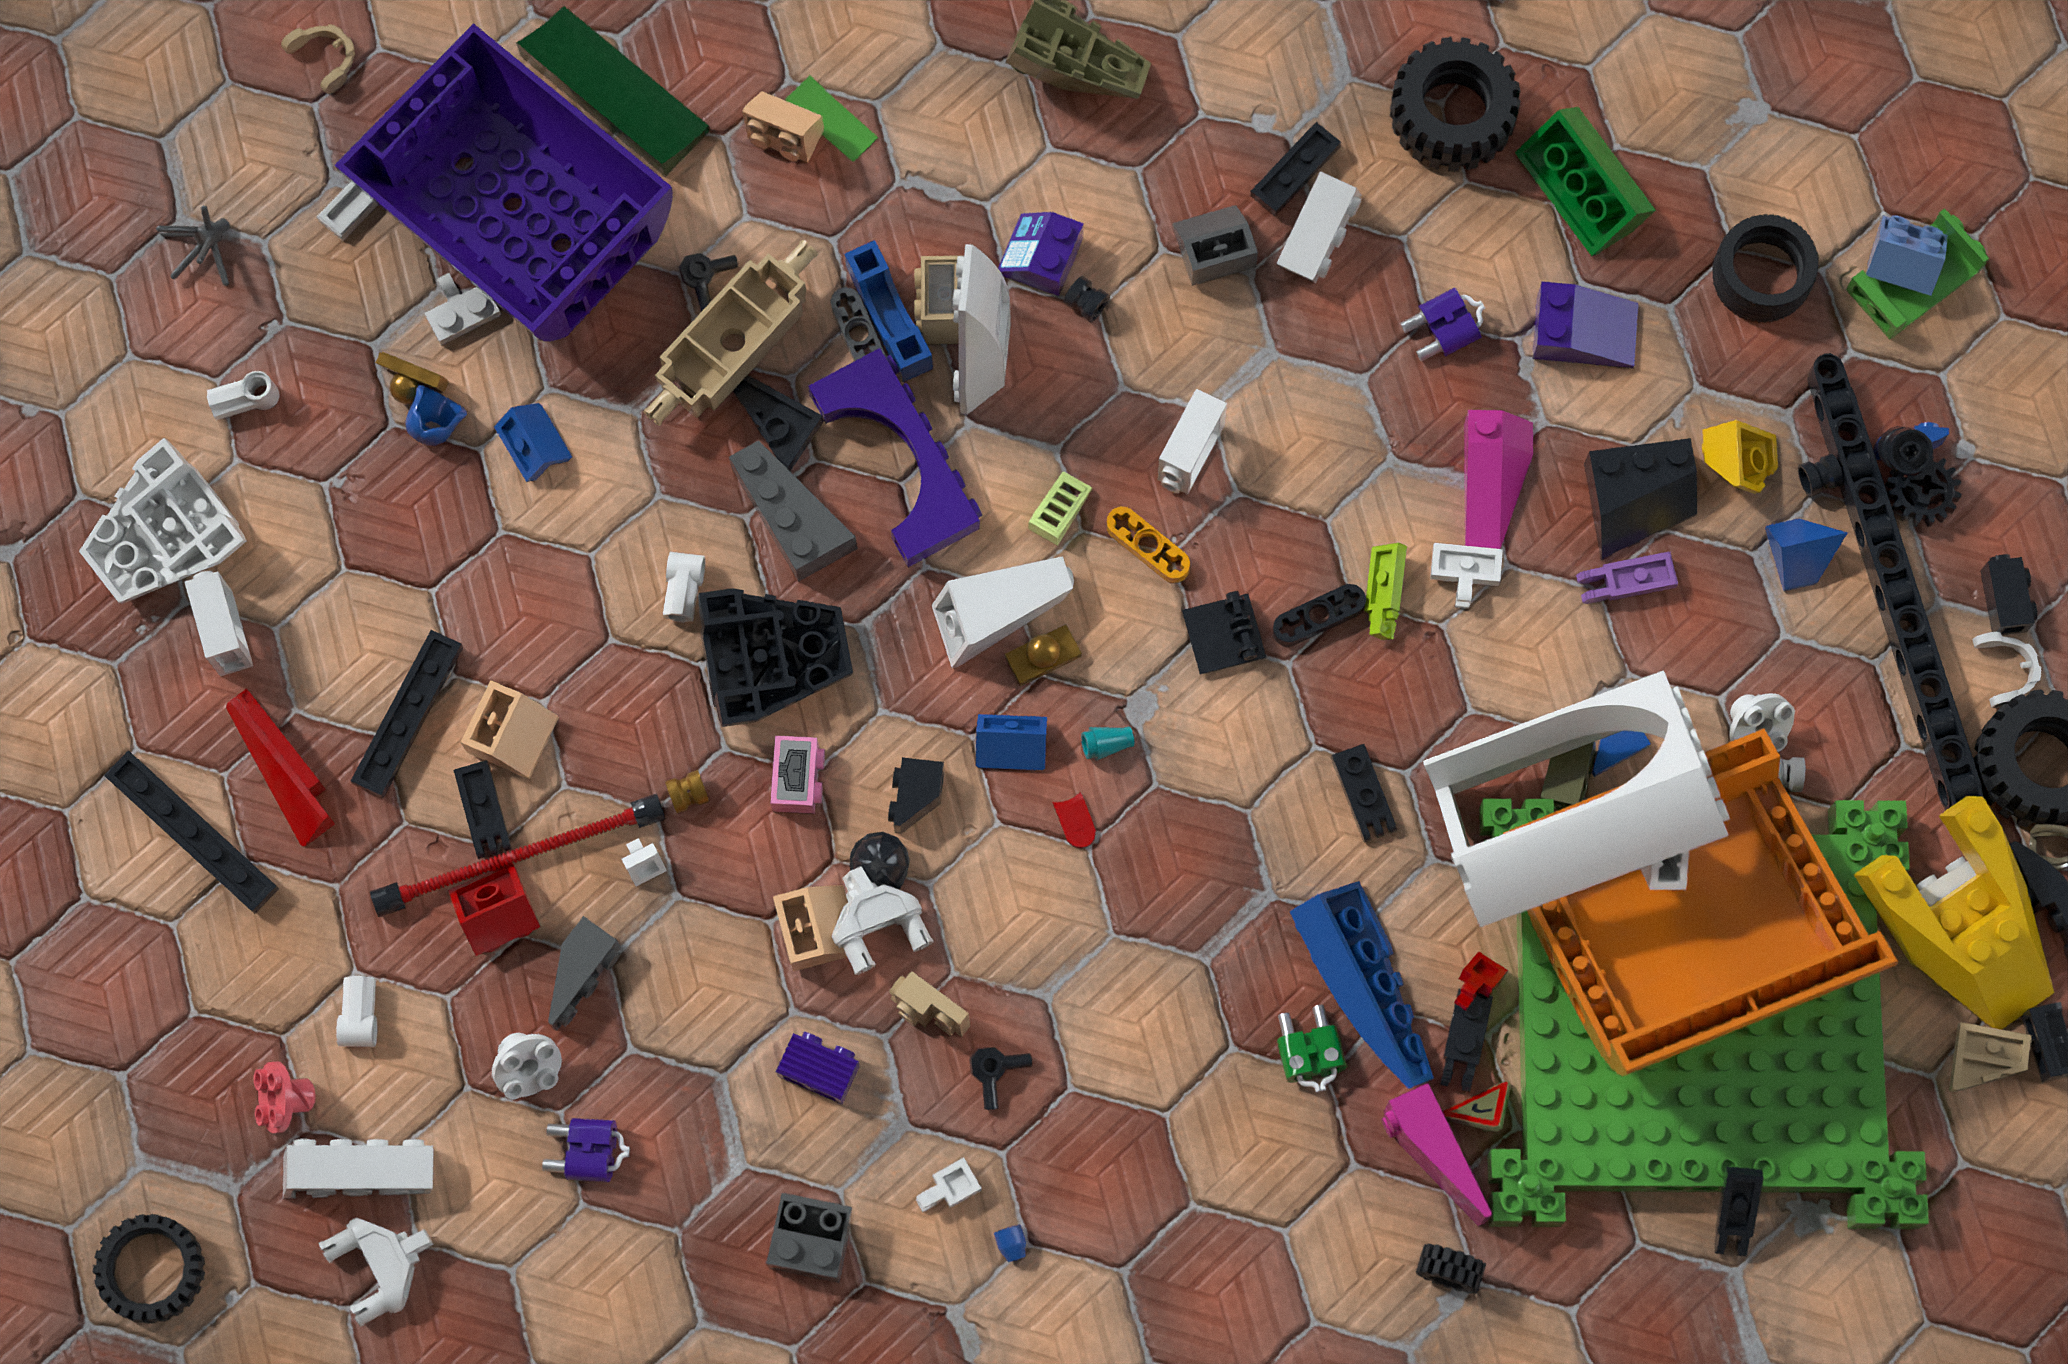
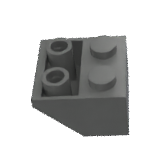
M1236 205L1172 223L1192 286L1256 267L1258 251L1248 222Z
M782 1193L766 1261L769 1269L839 1283L847 1250L853 1207Z

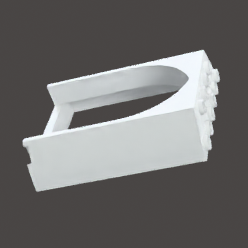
M1664 670L1423 761L1435 789L1453 847L1452 859L1463 881L1466 895L1480 927L1728 836L1723 823L1730 819L1722 799L1715 801L1721 795L1714 777L1706 778L1712 775L1709 763L1702 750L1678 686L1670 688ZM1621 731L1644 732L1665 739L1650 763L1634 778L1611 793L1589 803L1470 846L1455 799V793Z

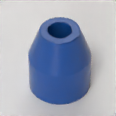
M1021 1224L994 1232L998 1249L1008 1262L1025 1257L1026 1239Z

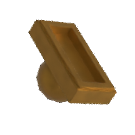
M383 351L379 353L375 362L381 367L397 373L390 381V393L399 403H413L419 385L425 384L445 393L449 384L447 378Z
M1067 624L1047 634L1036 635L1028 643L1005 654V658L1020 687L1082 657V653Z

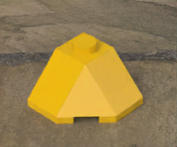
M1738 420L1702 430L1704 462L1734 487L1753 494L1760 493L1765 486L1764 480L1766 477L1773 475L1778 468L1776 435Z

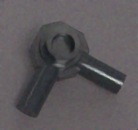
M697 253L685 256L678 267L682 282L695 289L701 312L712 301L708 284L714 273L738 268V260L735 255L710 260L705 255Z
M995 1047L978 1048L969 1058L971 1075L982 1083L984 1110L999 1109L996 1081L1002 1077L1006 1070L1032 1067L1030 1053L1004 1056Z

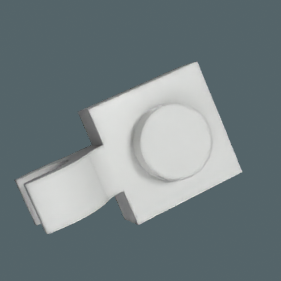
M962 1158L933 1174L932 1177L936 1186L917 1195L916 1202L922 1212L929 1210L944 1199L951 1208L980 1192L981 1187L966 1160Z

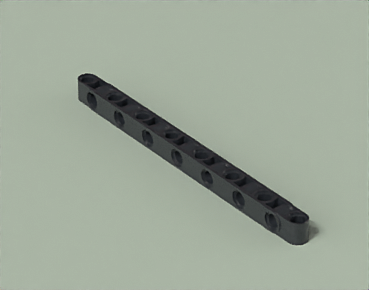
M1831 353L1822 354L1814 361L1807 376L1808 385L1814 400L1815 412L1828 453L1833 454L1837 458L1843 472L1844 484L1840 486V490L1938 796L1946 811L1966 796H1982L1984 798L1981 782L1855 393L1849 383L1841 359ZM1818 369L1829 370L1833 378L1821 376ZM1838 432H1849L1852 435L1853 440H1843L1839 436ZM1859 494H1868L1872 498L1873 504L1863 503L1859 498ZM1879 557H1888L1892 560L1894 567H1884L1880 563ZM1900 621H1909L1913 625L1915 632L1904 631L1900 626ZM1921 685L1932 687L1935 691V697L1925 696L1921 691ZM1942 750L1953 752L1956 756V763L1947 762L1942 756Z

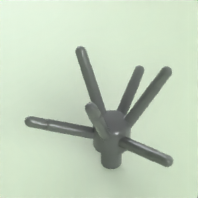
M203 205L201 206L204 224L201 226H157L156 230L160 232L162 237H194L197 243L195 248L171 273V279H176L197 255L196 262L198 264L203 263L211 248L224 286L229 285L217 245L222 240V234L230 229V224L225 218H221L215 223L212 222L207 206Z

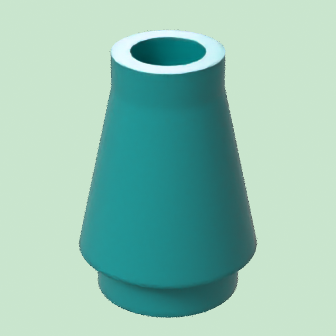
M1130 726L1124 728L1089 727L1088 731L1081 733V743L1086 759L1094 758L1095 761H1098L1135 745L1133 731Z

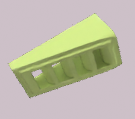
M1063 471L1028 522V529L1059 545L1091 493L1092 487ZM1066 483L1080 491L1078 497L1062 489L1064 484ZM1057 495L1073 502L1072 506L1069 507L1057 500ZM1051 505H1053L1056 508L1064 511L1066 514L1064 517H1062L1061 515L1053 512L1049 508L1051 507ZM1046 515L1058 522L1059 525L1055 527L1044 521L1043 518Z

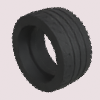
M1760 214L1740 221L1723 238L1714 258L1712 274L1717 296L1728 310L1740 318H1745V320L1767 323L1788 317L1805 302L1815 284L1819 264L1816 246L1806 230L1802 229L1801 226L1791 219H1786V217L1774 214ZM1765 243L1776 246L1788 254L1795 264L1797 271L1796 283L1784 293L1767 295L1755 292L1743 284L1735 273L1733 266L1734 255L1740 248L1748 244Z

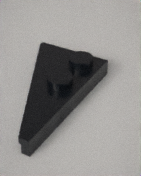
M747 375L733 392L775 457L791 471L824 422L823 416Z

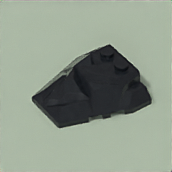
M734 588L699 593V614L702 625L701 640L712 701L717 709V715L722 727L758 722L853 674L841 607L797 600L796 603L783 601L769 594H765V597L743 594L744 590Z

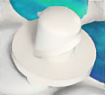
M1768 693L1758 694L1757 696L1747 694L1741 696L1734 702L1730 711L1733 720L1730 727V741L1765 729L1776 750L1780 752L1788 743L1787 736L1794 722V707L1778 694Z
M513 1033L507 1036L498 1047V1055L492 1066L493 1080L498 1089L511 1100L536 1094L543 1089H550L558 1082L557 1074L562 1062L560 1050L554 1041L547 1036Z

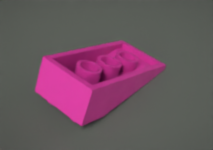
M1426 1083L1389 1100L1384 1110L1385 1117L1381 1119L1390 1138L1396 1137L1399 1145L1477 1226L1485 1224L1492 1213L1429 1084Z

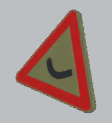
M1509 1081L1501 1082L1443 1110L1446 1121L1481 1128L1482 1132L1500 1131L1504 1122L1511 1085Z

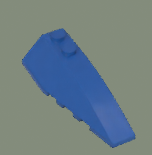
M1360 881L1317 894L1289 911L1297 931L1301 934L1311 954L1313 963L1317 966L1320 975L1338 1005L1380 1060L1408 1089L1434 1079L1421 1037L1413 1033L1411 1027L1412 1019L1414 1018L1410 1004H1404L1399 990L1404 985L1400 972H1394L1389 957L1394 954L1391 944Z

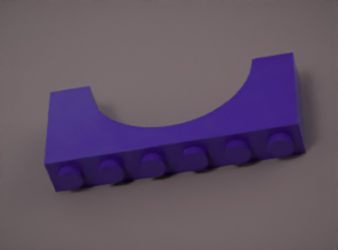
M878 348L809 385V395L817 410L823 416L825 424L842 418L857 417L873 420L894 431L913 453L921 476L920 492L910 514L902 523L891 530L892 541L907 567H910L979 530V517L982 516V513L973 498L968 500L962 489L966 486L959 472L956 469L951 471L945 460L949 459V456L941 441L934 442L929 433L932 430V426L924 412L917 413L912 404L916 399L907 383L901 385L896 374L899 373V369L891 355L885 357L882 350Z

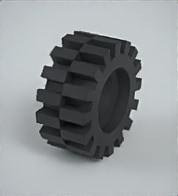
M1424 1244L1415 1273L1423 1277V1279L1432 1281V1283L1437 1285H1443L1445 1288L1477 1294L1486 1263L1459 1250L1455 1251L1452 1248H1444L1436 1244Z

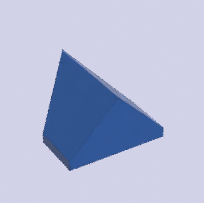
M1803 519L1767 525L1765 530L1783 592L1817 584L1848 532Z

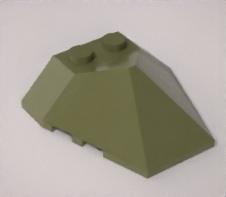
M1033 0L1017 32L1005 63L1011 65L1015 71L1021 74H1028L1063 90L1134 99L1139 98L1151 66L1148 60L1121 40L1117 39L1115 43L1099 32L1102 26L1097 22L1092 21L1091 24H1088L1075 14L1077 7L1066 0Z

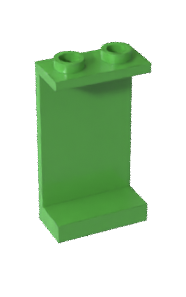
M1945 208L1939 212L1934 223L1930 225L1940 229L1943 234L1948 235L1945 261L1931 296L1869 277L1863 270L1851 279L1846 289L1889 340L1982 271L1989 259L1983 245L1979 241L1973 240L1965 232L1959 218L1955 215H1950Z

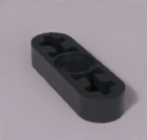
M1346 584L1280 614L1273 624V637L1278 644L1285 647L1299 644L1359 616L1364 610L1366 595L1362 588L1355 584ZM1345 594H1348L1351 598H1358L1355 608H1351L1349 604L1339 607L1338 614L1340 616H1335L1334 606L1344 602ZM1315 607H1322L1327 610L1329 619L1325 623L1317 624L1310 619L1309 612ZM1303 614L1304 624L1309 630L1305 631L1304 624L1294 629V636L1292 637L1288 633H1280L1283 623L1287 622L1289 626H1294L1300 623L1298 615Z

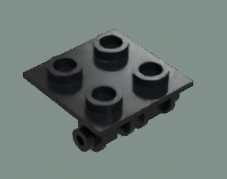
M1233 591L1226 594L1227 599L1182 610L1200 675L1267 658L1248 593L1240 595L1239 591Z

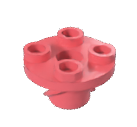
M279 1061L268 1062L264 1065L263 1069H256L254 1073V1086L258 1090L259 1105L255 1108L256 1123L258 1126H265L271 1133H283L289 1127L292 1113L309 1112L313 1108L316 1097L314 1085L308 1078L290 1079L286 1067Z

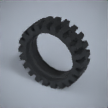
M156 1214L136 1215V1218H127L121 1221L122 1224L120 1226H114L109 1230L111 1234L108 1237H104L100 1242L102 1247L100 1251L96 1250L94 1256L97 1259L96 1265H93V1273L96 1276L94 1284L100 1292L99 1296L118 1315L140 1323L164 1322L170 1320V1317L178 1316L184 1312L182 1309L186 1306L189 1307L194 1301L192 1299L194 1295L199 1294L201 1290L200 1282L204 1280L205 1276L203 1271L205 1259L201 1254L202 1248L196 1241L195 1236L182 1224L168 1217ZM145 1234H161L170 1238L180 1249L184 1262L182 1278L176 1290L164 1300L152 1304L136 1303L128 1299L118 1288L115 1277L116 1260L123 1247L134 1238Z

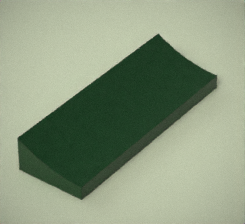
M564 5L539 28L516 42L520 56L664 177L710 132L708 124Z

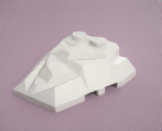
M165 438L137 460L132 468L135 473L124 489L119 488L114 496L117 498V501L107 516H101L79 551L115 599L121 604L218 565L246 542V538L239 528L238 521L199 471L190 465L182 454Z

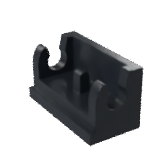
M2061 1002L2030 1008L2021 1016L2026 1033L2032 1035L2030 1046L2042 1083L2068 1077V1031L2062 1015L2063 1007Z

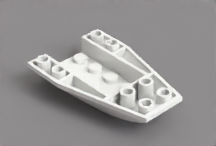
M965 244L964 256H958L957 289H954L953 294L954 323H958L959 370L954 372V402H960V412L966 415L1004 386L1011 326L1010 296L1003 275L983 252L969 244Z

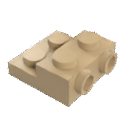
M912 971L906 978L900 976L889 991L892 995L891 1000L897 1004L896 1007L900 1010L898 1014L913 1026L918 1022L926 1027L934 1017L936 1019L935 1024L945 1033L952 1036L956 1032L961 1037L970 1027L968 1012Z

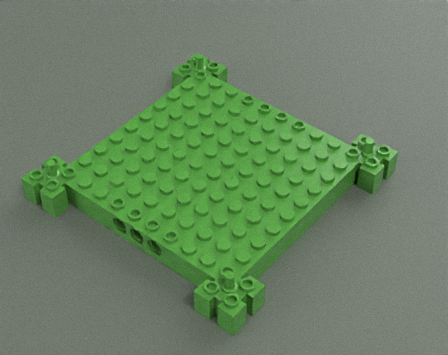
M1483 799L1479 807L1480 836H1490V839L1503 835L1506 831L1554 813V799H1525L1521 809H1512L1511 799ZM1835 800L1828 809L1829 835H1812L1868 935L1877 932V912L1854 877V874L1881 855L1897 856L1907 872L1910 870L1908 842H1898L1897 839L1908 828L1906 801H1877L1869 811H1864V800ZM1527 910L1516 914L1523 1160H1521L1520 1149H1491L1488 1153V1184L1499 1185V1192H1492L1488 1197V1207L1492 1213L1489 1218V1227H1518L1522 1222V1216H1532V1227H1561L1566 1222L1565 1193H1554V1191L1722 1192L1726 1166L1762 1169L1764 1177L1761 1192L1857 1193L1846 1200L1848 1229H1877L1885 1224V1218H1890L1891 1229H1921L1929 1224L1927 1195H1916V1186L1926 1181L1925 1151H1896L1889 1156L1880 972L1622 1076L1617 1074L1603 1059L1586 1032L1538 938Z

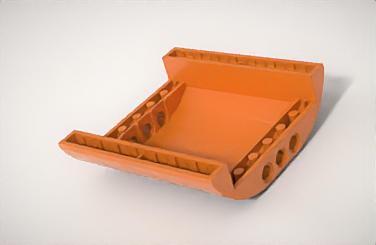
M1765 729L1704 752L1712 773L1711 776L1706 778L1714 777L1721 795L1715 801L1723 800L1730 818L1723 822L1728 836L1689 850L1686 890H1650L1640 868L1527 910L1538 938L1586 1032L1603 1059L1619 1075L1625 1076L1897 965V960L1882 933L1879 931L1868 935L1780 781V755ZM1619 787L1506 831L1503 834L1589 803L1611 793Z

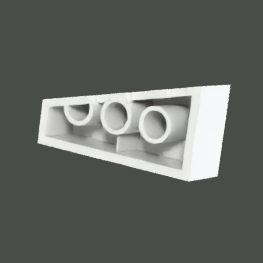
M312 1139L294 1140V1145H287L283 1158V1199L296 1198V1191H307L308 1195L316 1198L334 1195L336 1190L342 1189L343 1194L349 1196L372 1194V1189H379V1194L381 1195L430 1194L433 1189V1145H424V1140L418 1139L404 1140L403 1145H388V1140L383 1139L367 1140V1145H352V1140L348 1139L331 1140L330 1145H316V1140Z

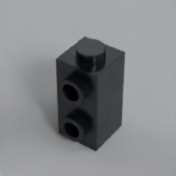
M2008 554L1993 556L1980 571L1991 631L2000 632L2001 635L2027 633L2037 620V606L2034 600H2030L2028 590L2031 586L2030 571L2027 567L2024 568L2022 557L2011 558Z

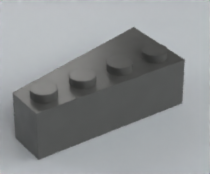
M759 440L729 456L734 474L798 582L858 549L856 536Z

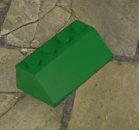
M1579 107L1559 109L1515 152L1591 256L1599 254L1632 233L1656 211Z

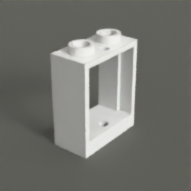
M1198 389L1195 390L1159 458L1158 480L1161 481V485L1174 493L1181 491L1189 494L1224 428L1227 403Z
M203 571L195 574L193 579L185 581L205 658L220 676L253 667L233 592L218 571L214 573L212 571Z

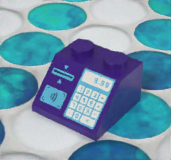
M1054 212L1021 213L998 267L999 271L1006 278L1059 297L1083 240V223Z

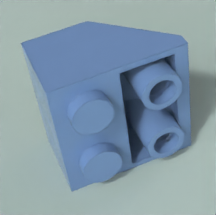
M1883 215L1870 254L1866 274L1869 277L1931 296L1945 261L1948 235L1943 234L1940 229L1933 226L1920 227L1910 224L1909 220L1901 216H1891L1890 218Z

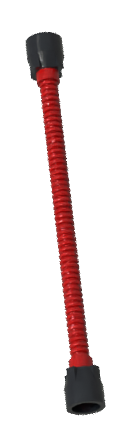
M655 793L630 802L632 807L625 809L621 814L618 813L617 816L613 815L609 819L605 818L604 820L601 819L600 822H592V825H584L583 828L580 826L579 829L575 828V831L572 829L570 832L566 831V834L563 832L562 835H554L553 838H545V841L541 840V842L537 841L536 844H528V847L525 845L523 848L520 847L519 850L516 848L515 851H507L506 854L502 853V856L499 854L498 857L494 856V858L490 857L489 860H481V863L478 861L476 864L473 863L472 866L469 864L468 867L464 866V868L461 867L459 870L455 869V872L452 870L451 873L447 872V874L443 873L442 876H434V879L430 878L429 880L426 879L425 882H417V885L414 883L412 886L406 884L399 887L398 883L395 882L372 890L370 895L378 917H382L406 909L405 903L413 901V898L415 896L419 897V894L422 896L424 893L428 894V891L431 893L432 890H440L441 887H448L449 884L453 885L454 883L457 884L458 881H466V878L471 879L475 875L478 877L479 874L483 875V872L486 874L488 871L492 872V869L495 871L496 868L500 869L501 867L504 868L505 865H513V862L517 863L518 861L521 862L522 859H530V856L533 858L535 855L539 856V853L542 855L543 852H551L552 849L556 850V847L559 849L560 846L564 847L565 845L568 846L569 843H577V840L581 841L582 839L585 840L586 837L590 838V836L594 837V835L597 836L599 833L603 834V831L606 833L607 830H615L616 827L620 828V825L623 827L624 824H629V826L638 824L639 828L665 820L659 797Z

